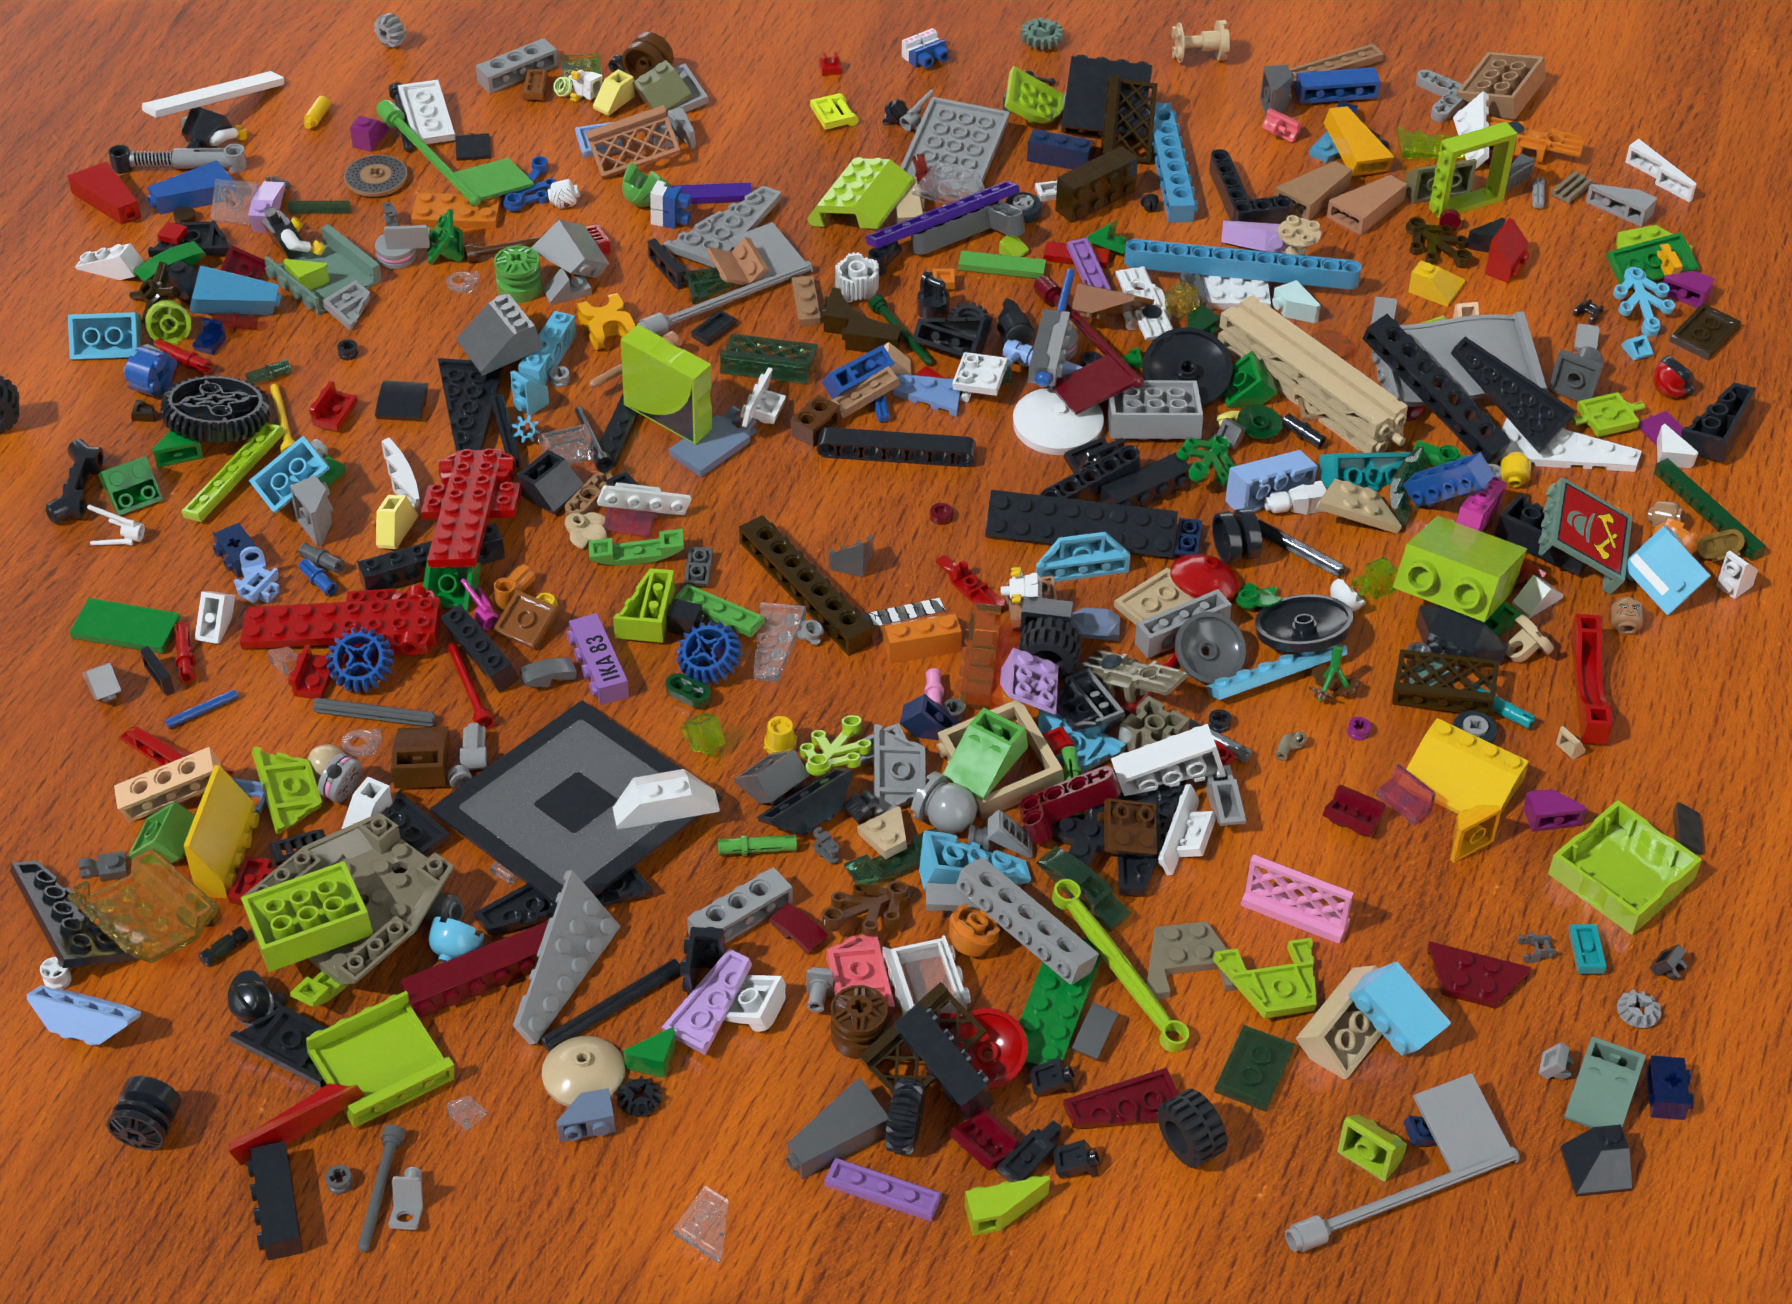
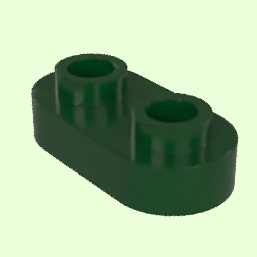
M681 673L672 674L666 679V692L669 696L693 708H703L710 703L711 690L707 685Z

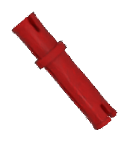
M161 338L154 342V345L160 347L158 349L170 354L172 358L183 363L186 368L196 369L206 375L212 371V368L206 366H213L212 361L199 357L198 353L194 351L188 352Z
M181 621L178 622V625L175 624L174 626L177 650L175 663L179 668L180 682L188 684L192 683L191 680H195L194 665L196 660L192 654L190 624Z

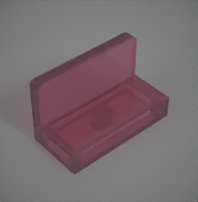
M607 507L604 529L651 537L654 518L658 519L659 514Z
M1400 764L1394 767L1392 779L1378 788L1376 796L1413 825H1416L1432 812L1436 795L1433 790Z

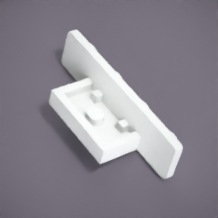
M768 367L765 374L761 373L758 384H755L752 394L748 397L747 404L743 405L740 415L741 418H744L743 427L747 428L752 418L758 419L762 423L774 424L785 404V395L767 390L770 384L772 368Z
M616 482L615 486H603L597 504L604 507L685 515L691 502V496L661 492L660 487Z
M1186 784L1183 793L1180 795L1178 807L1173 814L1171 826L1166 833L1164 845L1158 855L1159 864L1163 867L1167 876L1173 875L1179 857L1203 856L1216 820L1213 811L1196 812L1199 798L1191 784Z

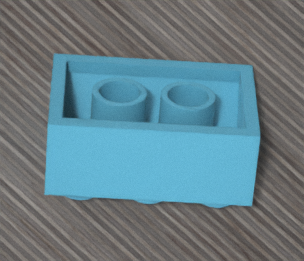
M132 312L68 315L70 359L129 358L130 355L134 356L138 352L135 349L140 347L142 339L141 314Z
M302 436L251 478L249 482L276 514L292 500L291 485L314 475L319 478L330 468L318 450Z
M1397 961L1364 974L1348 994L1356 1007L1369 1018L1374 1027L1385 1036L1393 1049L1399 1052L1401 1056L1419 1050L1451 1024L1449 1019Z

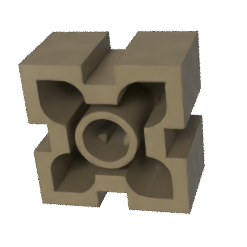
M1147 696L1138 705L1136 716L1131 713L1120 724L1118 740L1126 743V750L1130 752L1147 744L1166 739L1169 736L1188 731L1190 718L1174 709L1170 713L1165 711V704Z

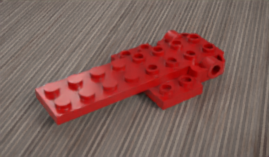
M464 449L447 456L445 459L439 460L438 468L441 484L428 485L421 509L422 520L438 519L427 558L429 568L477 566L488 519L516 517L522 488L521 483H512L516 475L515 458L511 454L503 452V449Z
M412 585L407 591L396 593V589L348 591L346 602L247 607L240 645L242 649L336 644L335 638L340 640L344 638L342 635L343 631L350 635L352 634V627L358 633L362 627H365L367 633L374 629L376 635L383 634L385 637L384 641H389L391 645L389 649L393 650V656L427 654L432 646H438L443 610L439 597H435L433 591L427 590L421 585ZM358 644V645H355V646H353V647H354V648H360V647H362L364 644ZM378 649L374 652L375 656L371 661L374 667H376L379 660ZM346 653L342 660V669L347 667L346 664L349 661V656ZM354 655V657H355L357 663H358V661H359V663L363 662V663L366 664L364 658H363V660H362L361 657H360V658H357V657Z

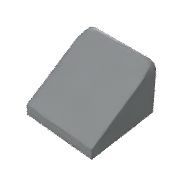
M1578 324L1575 333L1574 350L1584 346L1597 349L1599 326Z

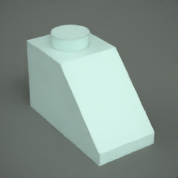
M1297 280L1275 288L1272 303L1274 308L1284 317L1311 323L1318 322L1321 305Z

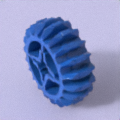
M710 620L707 626L701 622L698 629L692 626L690 634L684 633L686 640L679 641L681 648L676 649L679 656L676 659L681 672L701 683L703 682L707 686H709L712 680L717 685L720 678L727 680L728 673L735 674L733 666H740L738 659L743 657L740 650L742 649V644L739 641L738 635L733 632L731 627L728 625L724 626L720 621L715 625ZM706 649L710 651V653L713 656L712 658L709 656Z
M352 627V634L348 635L343 631L342 635L344 638L342 640L339 638L334 639L337 646H329V650L333 654L326 655V659L330 662L327 664V669L332 671L330 676L333 680L337 679L336 684L339 687L344 685L346 691H350L353 688L355 693H359L361 687H363L364 691L369 693L370 685L378 689L377 682L379 680L386 682L384 674L392 673L388 666L394 665L393 659L390 658L394 655L392 649H389L391 646L389 641H384L385 637L383 634L376 635L374 629L367 633L365 627H362L358 633ZM358 644H364V645H363L362 647H360V648H354V647H353V646L358 645ZM378 649L379 660L376 667H374L371 661L375 656L374 652ZM346 653L349 656V661L346 664L347 667L342 670V660ZM354 655H355L357 658H360V657H361L362 660H363V658H364L366 664L363 663V662L359 663V661H358V663H357V661H356ZM361 672H367V673H368V674L363 675V676L355 677V676H357V675H358L359 673H361Z

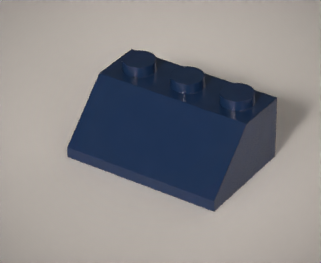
M1033 129L1028 140L1027 161L1073 170L1092 160L1096 150V143L1093 140L1082 137L1078 138Z

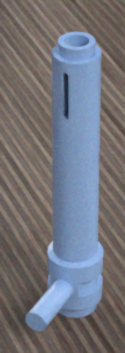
M1015 339L1013 341L1007 340L1002 355L1008 359V366L1018 362L1019 365L1028 367L1034 346L1022 345V342ZM1068 361L1060 363L1063 365L1061 378L1082 368V366Z

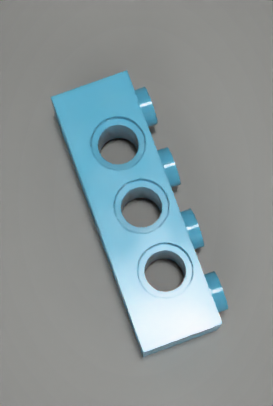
M558 311L553 312L539 334L543 349L525 356L518 366L519 372L533 376L544 385L550 378L549 371L553 367L558 366L577 336L575 315Z

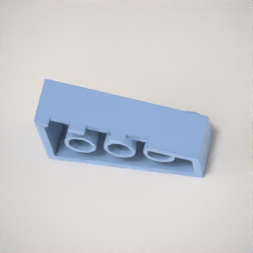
M1301 450L1231 467L1225 502L1234 510L1250 507L1255 512L1265 507L1264 498L1269 497L1271 493L1281 491L1288 493L1290 489L1302 484H1313L1316 478L1317 465Z

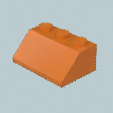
M944 614L879 625L880 634L890 663L961 652L962 631L956 614Z

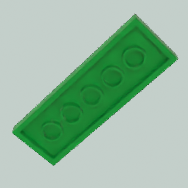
M1081 938L1095 951H1097L1089 939ZM1100 954L1097 957L1092 972L1072 985L1042 961L1019 1021L1028 1043V1055L1024 1067L1032 1068L1056 1058H1060L1063 1062L1065 1061L1102 960Z

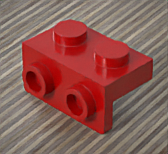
M329 381L325 388L321 389L316 401L310 406L309 414L312 417L313 426L338 432L358 403L357 396L336 391L335 382Z

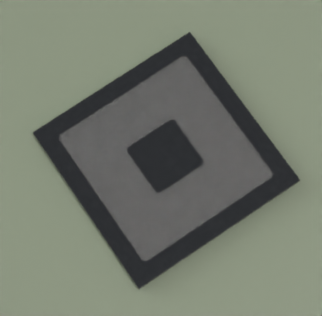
M583 700L430 808V812L556 906L558 904L555 902L557 895L562 892L565 884L563 878L566 871L573 870L596 897L702 816L698 815L617 830L613 806L633 778L681 770V768ZM716 793L717 801L719 803L720 801H722V796Z

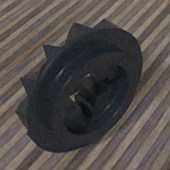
M641 1075L639 1079L633 1080L629 1078L626 1084H621L620 1090L617 1093V1101L622 1111L631 1116L641 1117L653 1113L660 1106L662 1092L660 1085L654 1083L652 1078L647 1080ZM641 1091H644L645 1097L640 1096L635 1099L634 1093L639 1094Z

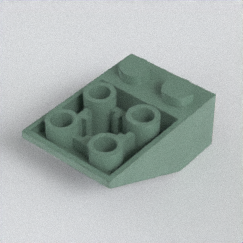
M1592 1036L1564 1119L1589 1128L1618 1124L1623 1126L1646 1055Z

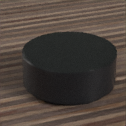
M1093 351L1084 353L1081 356V366L1084 367L1102 358V355Z

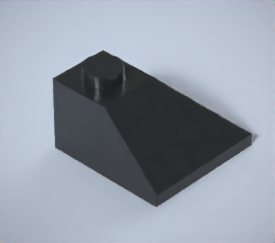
M179 260L165 271L166 287H177L179 294L175 296L191 305L200 266Z
M1621 1124L1593 1127L1561 1145L1562 1157L1576 1197L1632 1190L1630 1150Z

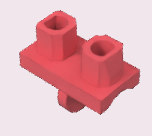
M1270 108L1267 110V117L1262 128L1274 136L1277 135L1290 142H1295L1302 123Z

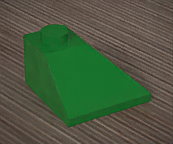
M1250 351L1232 365L1231 381L1223 396L1227 407L1232 409L1244 408L1249 405H1263L1278 392L1273 377L1256 354Z
M427 562L423 586L427 590L433 591L435 597H439L442 607L453 609L461 604L466 611H469L473 598L462 584L461 579L464 578L476 593V588L479 586L482 563H477V566L429 568Z

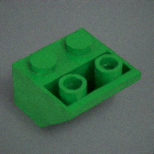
M146 456L101 471L98 474L105 493L118 516L163 500Z

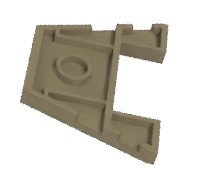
M1207 921L1155 927L1147 986L1157 999L1170 997L1166 975L1219 969L1225 992L1238 990L1213 961L1214 952L1227 950V948Z

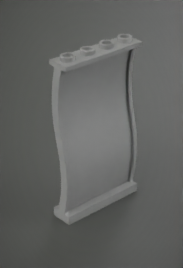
M1524 311L1516 312L1514 315H1473L1429 323L1399 325L1408 335L1413 337L1419 347L1426 351L1430 358L1438 366L1442 367L1445 373L1471 399L1485 398L1488 395L1451 355L1453 348L1465 336L1544 390L1547 388ZM1372 349V360L1376 363L1377 379L1381 382L1382 388L1394 395L1398 401L1408 405V407L1427 406Z

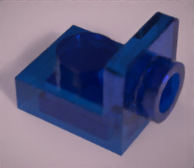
M204 317L201 320L203 331L192 343L193 349L214 355L226 340L224 325L221 321Z

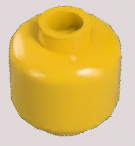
M1511 452L1501 460V480L1507 482L1508 486L1512 488H1518L1526 484L1530 480L1531 461L1520 452Z

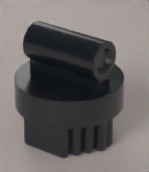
M897 98L885 105L884 125H889L891 122L899 124L900 118L907 114L909 109L903 100Z
M864 790L860 797L856 793L851 795L850 799L843 804V807L858 824H861L864 820L874 815L870 809L877 807L879 800L869 790Z

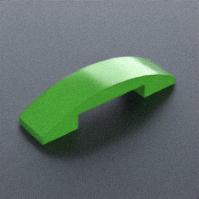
M683 529L660 531L658 539L613 544L612 538L589 540V559L596 563L619 566L640 565L659 561L684 549Z

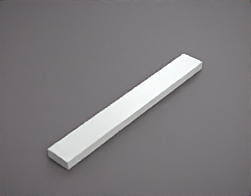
M269 71L142 103V111L157 118L284 85V77Z

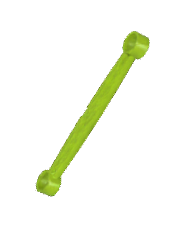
M1070 879L1059 880L1055 884L1052 894L1054 905L1062 910H1069L1117 978L1161 1031L1159 1036L1161 1046L1169 1052L1183 1050L1189 1038L1187 1026L1180 1021L1171 1020L1122 951L1079 900L1081 893L1079 885ZM1067 890L1074 895V898H1063L1058 894V891ZM1168 1031L1177 1032L1182 1036L1183 1040L1172 1041L1165 1033Z

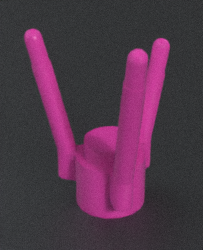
M464 578L461 579L462 584L479 606L474 612L476 623L484 630L494 628L499 620V615L492 608L481 587L476 588L480 596L479 598Z

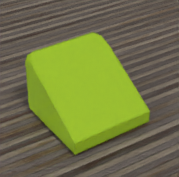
M1007 235L999 243V254L1023 257L1029 252L1027 246L1018 236Z

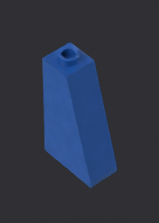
M217 160L148 186L149 196H147L151 208L155 207L160 214L174 212L177 208L183 206L196 208L239 199L235 181Z

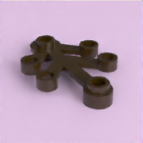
M1412 217L1406 223V231L1412 235V243L1409 250L1411 254L1420 255L1422 253L1423 244L1420 242L1422 236L1427 240L1425 262L1437 265L1439 258L1436 253L1437 247L1452 257L1458 268H1466L1471 263L1472 253L1465 249L1468 238L1463 235L1452 236L1453 228L1450 225H1427L1425 220L1420 217ZM1446 243L1454 244V246L1458 248V250H1455Z

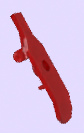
M946 555L936 559V563L949 574L950 583L977 608L986 613H996L1005 608V599L997 596L988 587L987 583H983L976 577L972 570L968 569V563L965 560L960 561L958 565Z

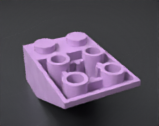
M1013 648L1001 668L1000 685L1008 697L1055 715L1058 665L1049 660L1033 656L1026 651Z

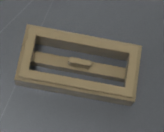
M1574 171L1552 190V196L1570 204L1589 188L1593 179L1589 178L1586 180V175L1582 174L1579 176V172Z

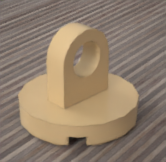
M1520 615L1515 619V622L1522 630L1507 643L1508 649L1506 654L1512 661L1522 662L1530 657L1538 648L1546 655L1552 653L1554 650L1552 643L1546 636L1544 637L1525 615ZM1523 645V649L1520 652L1514 653L1518 646Z

